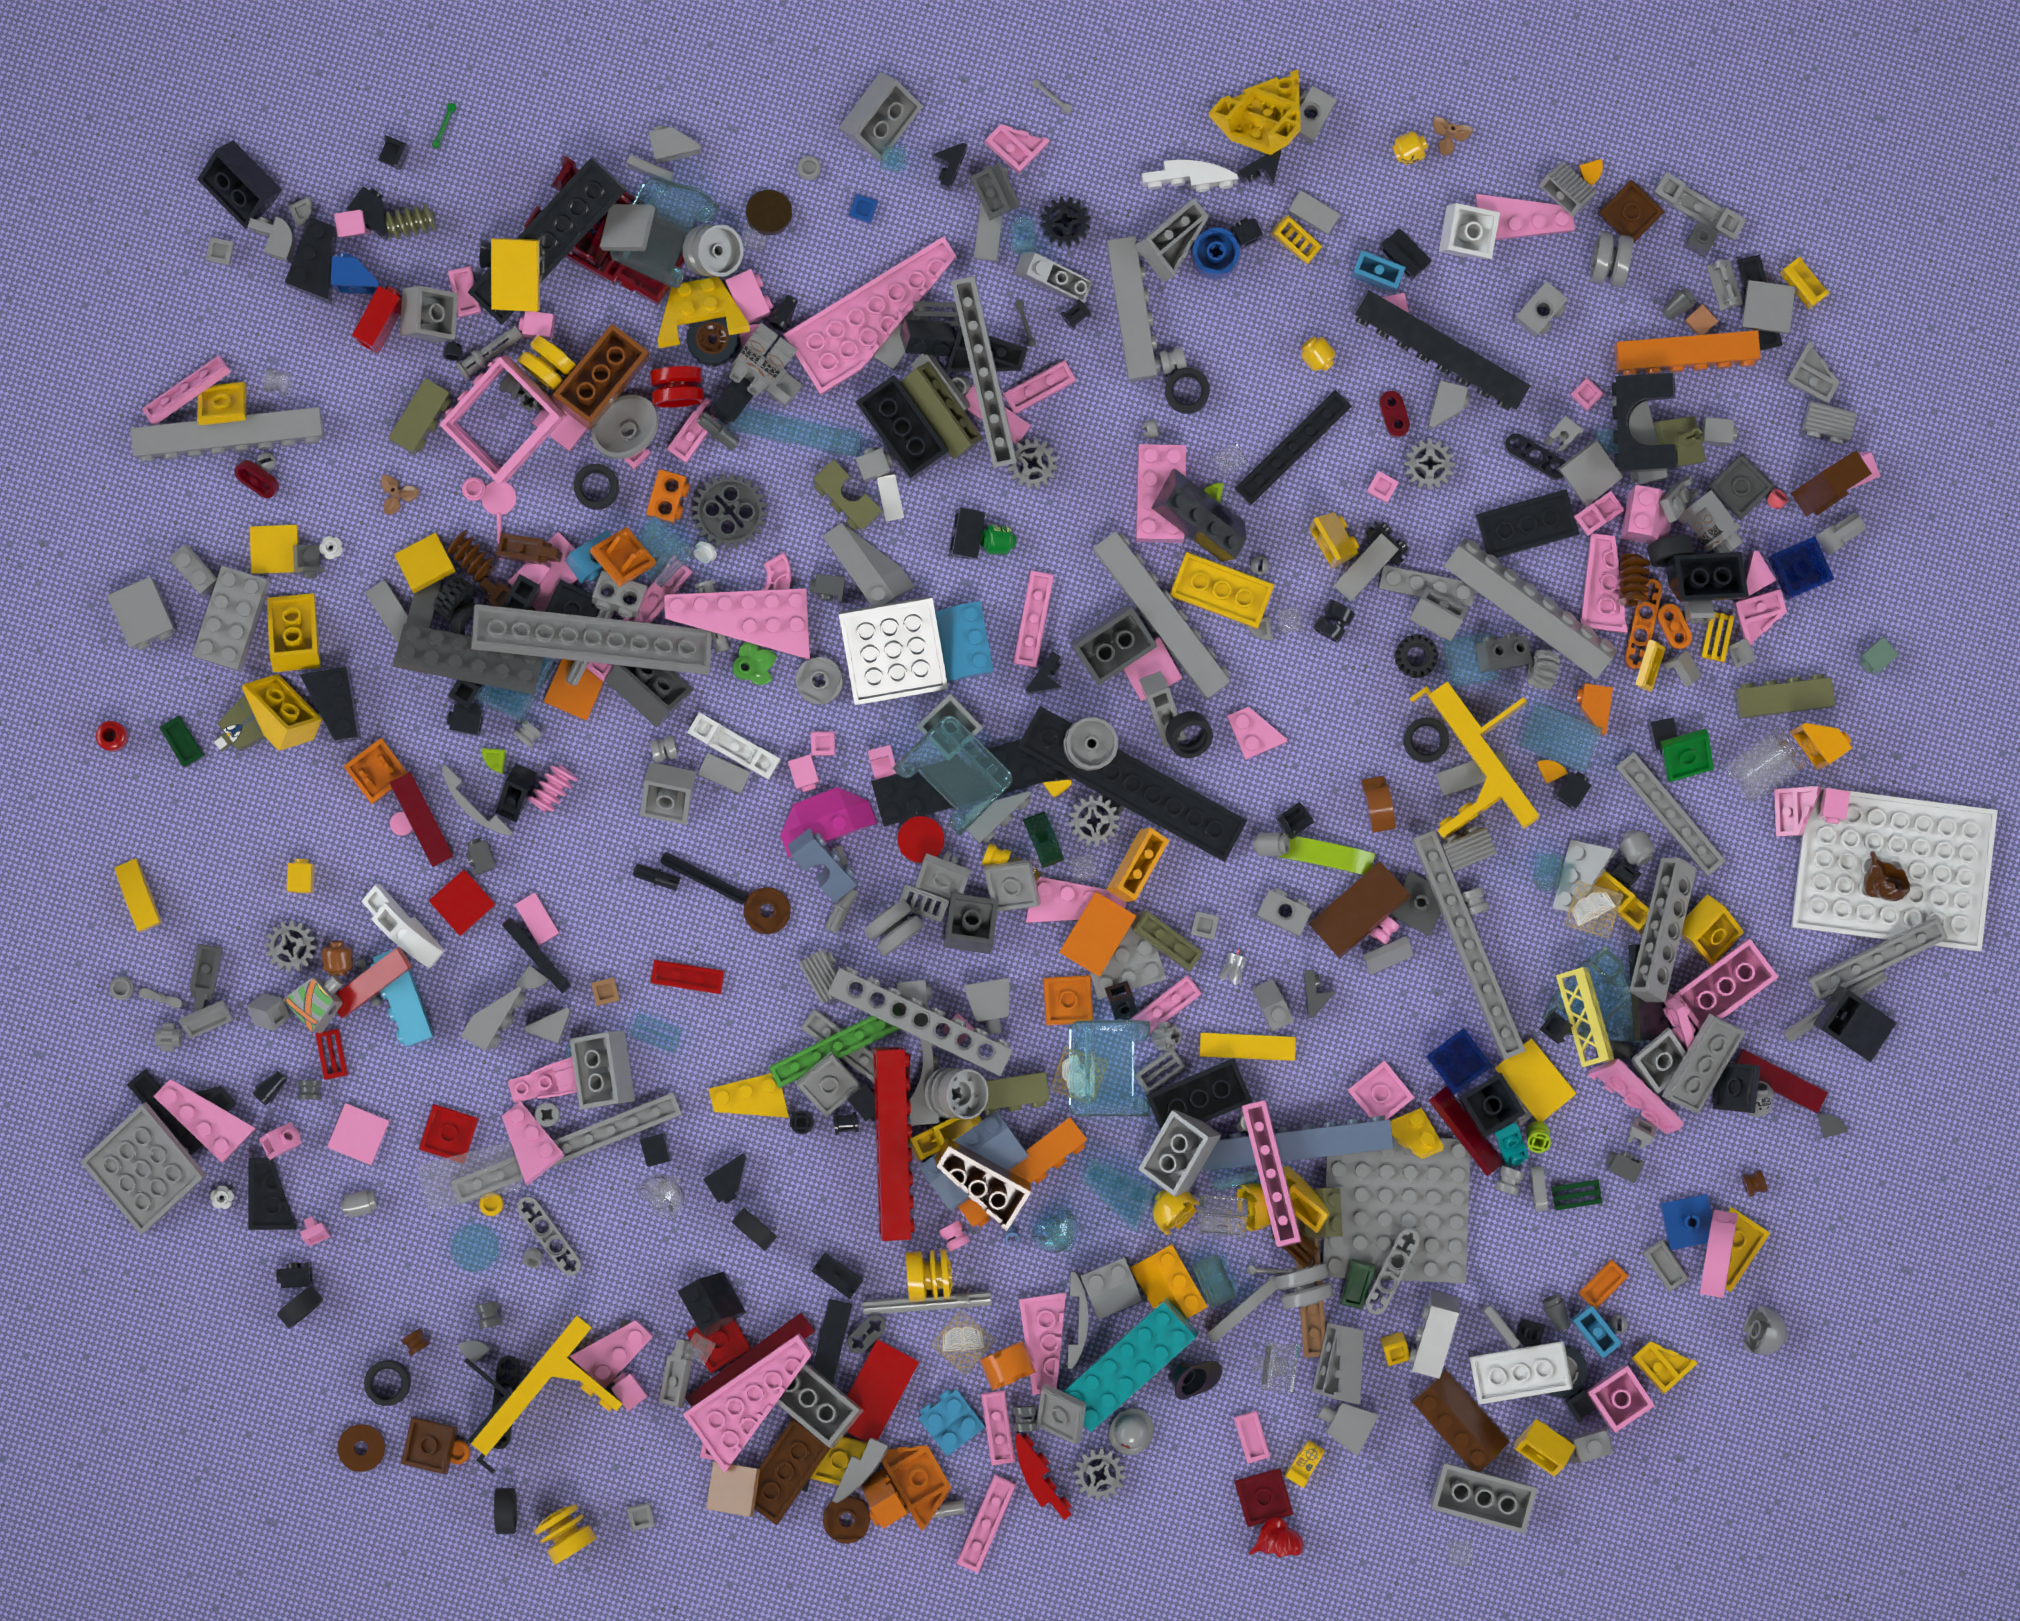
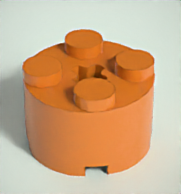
M1023 1341L980 1359L981 1366L992 1390L1009 1385L1022 1377L1024 1378L1036 1372Z

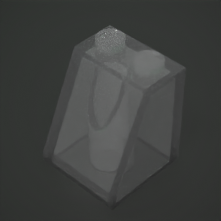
M1779 725L1726 764L1728 768L1726 771L1733 781L1737 780L1740 784L1743 796L1755 803L1798 773L1808 763Z

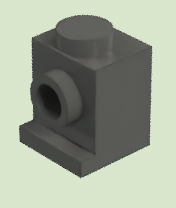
M817 574L816 579L811 580L810 593L819 595L820 600L833 601V598H837L838 603H843L845 577Z
M477 838L467 842L469 853H466L470 866L476 867V869L472 870L474 876L498 868L487 840L482 841L481 838Z
M1611 1151L1605 1164L1608 1165L1607 1171L1631 1183H1635L1645 1161L1637 1160L1635 1162V1157L1627 1152L1622 1151L1619 1154Z

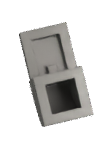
M277 216L273 225H271L272 221L266 218L258 217L257 220L250 218L248 228L252 232L269 237L264 250L265 254L290 263L296 241L294 233L288 224Z

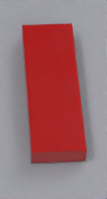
M654 960L650 983L721 994L725 971Z

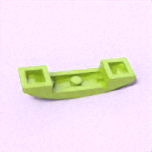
M1296 836L1292 840L1289 838V852L1283 854V856H1277L1278 858L1365 875L1373 867L1375 853Z

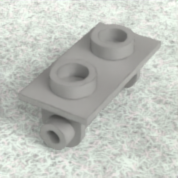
M1724 259L1716 261L1715 264L1706 266L1720 311L1742 305L1743 302L1730 260L1724 261Z

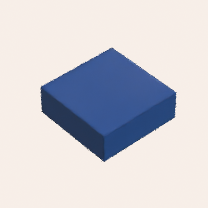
M856 194L848 216L871 225L879 202Z

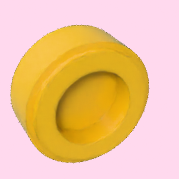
M495 1192L483 1195L479 1201L481 1212L487 1216L498 1215L504 1206L502 1197Z

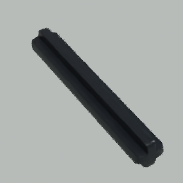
M665 852L661 857V864L739 904L745 902L748 895L746 892L668 852Z

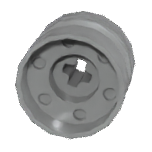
M940 1068L933 1072L927 1080L925 1101L932 1113L939 1117L973 1119L980 1115L986 1107L988 1086L984 1077L975 1070Z

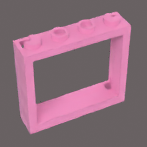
M508 355L497 356L488 364L489 370L475 378L473 381L474 386L471 390L464 391L458 397L459 403L454 408L451 407L445 412L444 420L439 424L498 484L506 483L567 416ZM506 369L550 415L501 468L457 422L502 371Z

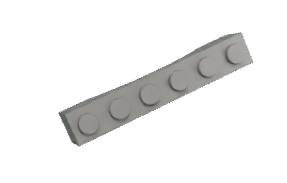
M926 980L897 983V990L902 992V998L910 1000L913 997L924 1003L923 1008L931 1011V1009H928V999H932L931 985H926ZM899 1003V1007L906 1013V1006L903 1003ZM923 1013L917 1014L914 1018V1023L918 1027H924L928 1023L927 1015ZM922 1039L920 1041L923 1051V1067L918 1086L910 1099L911 1126L940 1123L939 1118H942L933 1114L925 1101L927 1080L933 1072L939 1070L938 1056H933L932 1047L936 1046Z

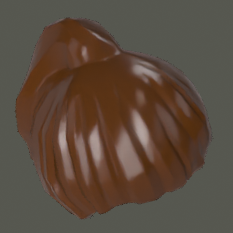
M1871 851V864L1864 877L1865 892L1870 897L1882 898L1887 901L1903 899L1910 892L1911 886L1905 871L1897 869L1890 863L1882 862L1876 853Z

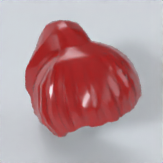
M1273 1517L1263 1525L1256 1545L1248 1554L1253 1555L1262 1551L1265 1554L1274 1553L1279 1558L1288 1555L1299 1556L1303 1553L1304 1543L1302 1537L1295 1530L1289 1528L1283 1519Z

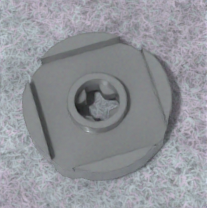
M825 657L812 658L804 662L797 671V690L801 697L811 704H828L836 699L842 690V673L837 664ZM820 674L823 675V680L826 684L815 687L814 676L819 677Z

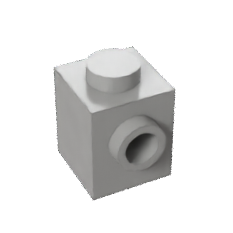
M876 447L869 448L863 451L864 455L856 458L864 483L891 473L890 467L893 466V462L889 452L884 454L882 448L878 450Z

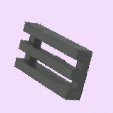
M913 301V320H918V316L954 317V321L933 322L951 323L950 326H960L955 302ZM919 306L954 307V312L919 311Z

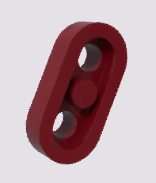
M1387 391L1379 400V408L1388 434L1394 438H1401L1409 431L1410 421L1401 395L1395 391ZM1394 399L1396 404L1389 406L1387 400ZM1400 421L1403 425L1402 428H1395L1394 422Z
M243 460L234 469L236 478L263 498H271L279 490V484L275 477L252 461Z

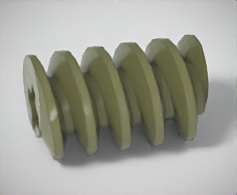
M423 203L421 211L417 205H414L412 213L408 207H405L404 214L395 209V216L393 217L389 211H386L385 220L390 240H392V234H394L396 239H400L401 232L406 237H410L411 230L415 235H419L420 228H422L424 233H428L429 226H431L433 231H437L433 209H429L426 203Z

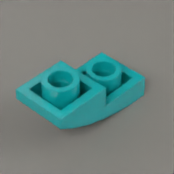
M1516 1122L1494 1132L1500 1152L1508 1168L1521 1165L1529 1158L1527 1148Z

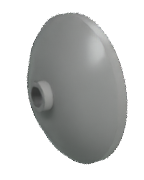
M624 395L618 397L592 428V440L595 447L604 456L612 459H625L640 453L650 444L657 432L659 423L657 410L648 399L642 396Z

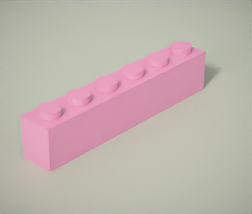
M1263 1100L1243 1105L1242 1109L1276 1245L1279 1248L1300 1243L1302 1241L1267 1102Z

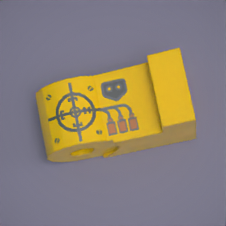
M1308 1440L1301 1451L1298 1452L1284 1476L1304 1488L1322 1458L1325 1449Z

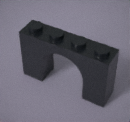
M1673 373L1615 376L1616 382H1612V396H1616V406L1612 407L1613 420H1617V429L1613 430L1614 444H1618V453H1614L1615 467H1619L1621 473L1678 470V446L1676 444H1641L1633 438L1629 428L1631 414L1641 403L1650 400L1676 399L1675 375Z

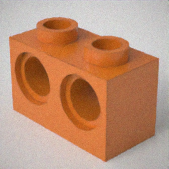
M661 469L658 470L646 511L647 518L675 525L676 519H681L684 508L680 506L683 497L687 498L690 489L686 476ZM668 482H678V489L675 492L667 491L666 485ZM665 503L672 506V511L667 515L659 512L660 506Z

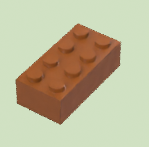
M611 324L554 392L553 401L591 431L649 361V351L614 324Z

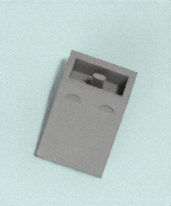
M517 987L474 1014L461 1037L485 1051L496 1050L503 1039L500 1036L503 1029H508L514 1021L515 1017L512 1014L516 1007L520 1009L527 998L524 995L526 990Z

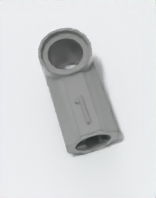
M1855 512L1835 526L1831 525L1815 537L1829 556L1846 545L1847 541L1862 533L1866 527L1861 517Z

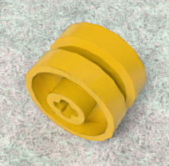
M537 335L530 343V346L539 357L537 358L532 353L524 351L517 359V362L542 384L555 392L564 382L556 373V370L568 377L577 365L561 349Z

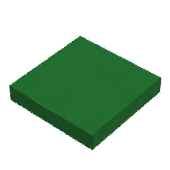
M1706 728L1660 741L1668 783L1714 770L1709 733Z

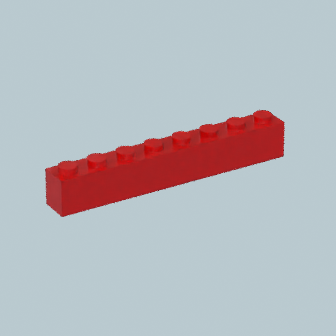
M902 1046L873 1048L879 1238L882 1241L911 1240V1233H914L915 1225L914 1219H910V1209H914L913 1195H909V1186L913 1185V1173L909 1171L908 1163L912 1162V1148L908 1147V1138H911L912 1130L911 1124H907V1114H911L910 1100L906 1099V1091L910 1090V1078L906 1076V1067H909V1053L905 1052Z

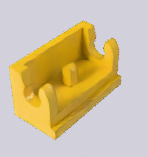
M1801 256L1779 273L1789 286H1795V294L1808 310L1830 294L1828 289L1824 288L1803 262Z

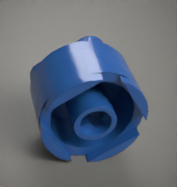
M1219 227L1210 228L1201 233L1196 238L1192 249V263L1195 270L1209 279H1221L1229 276L1236 268L1240 256V247L1234 235L1230 231ZM1214 249L1219 250L1217 258L1212 257Z

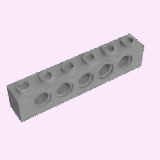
M1661 858L1629 992L1645 1002H1665L1697 871V868L1681 858Z

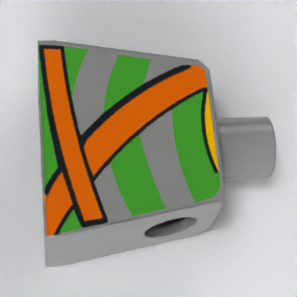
M332 975L326 982L320 978L313 977L283 1000L311 1032L322 1033L342 1005V1000L335 992L343 985V982L335 975Z

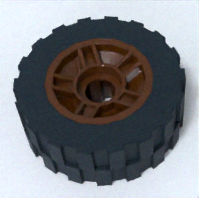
M726 317L691 323L689 330H687L686 342L692 357L700 364H705V366L717 367L721 364L724 365L733 358V355L738 350V334L729 335ZM712 335H715V337L717 338V341L714 344H711L708 341V339H710Z

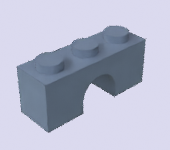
M809 828L787 846L791 856L805 871L818 864L826 866L816 878L820 888L835 903L857 886L854 880L856 874L848 864L844 866L840 862L841 857L834 848L829 850L826 846V840L819 832L815 834Z

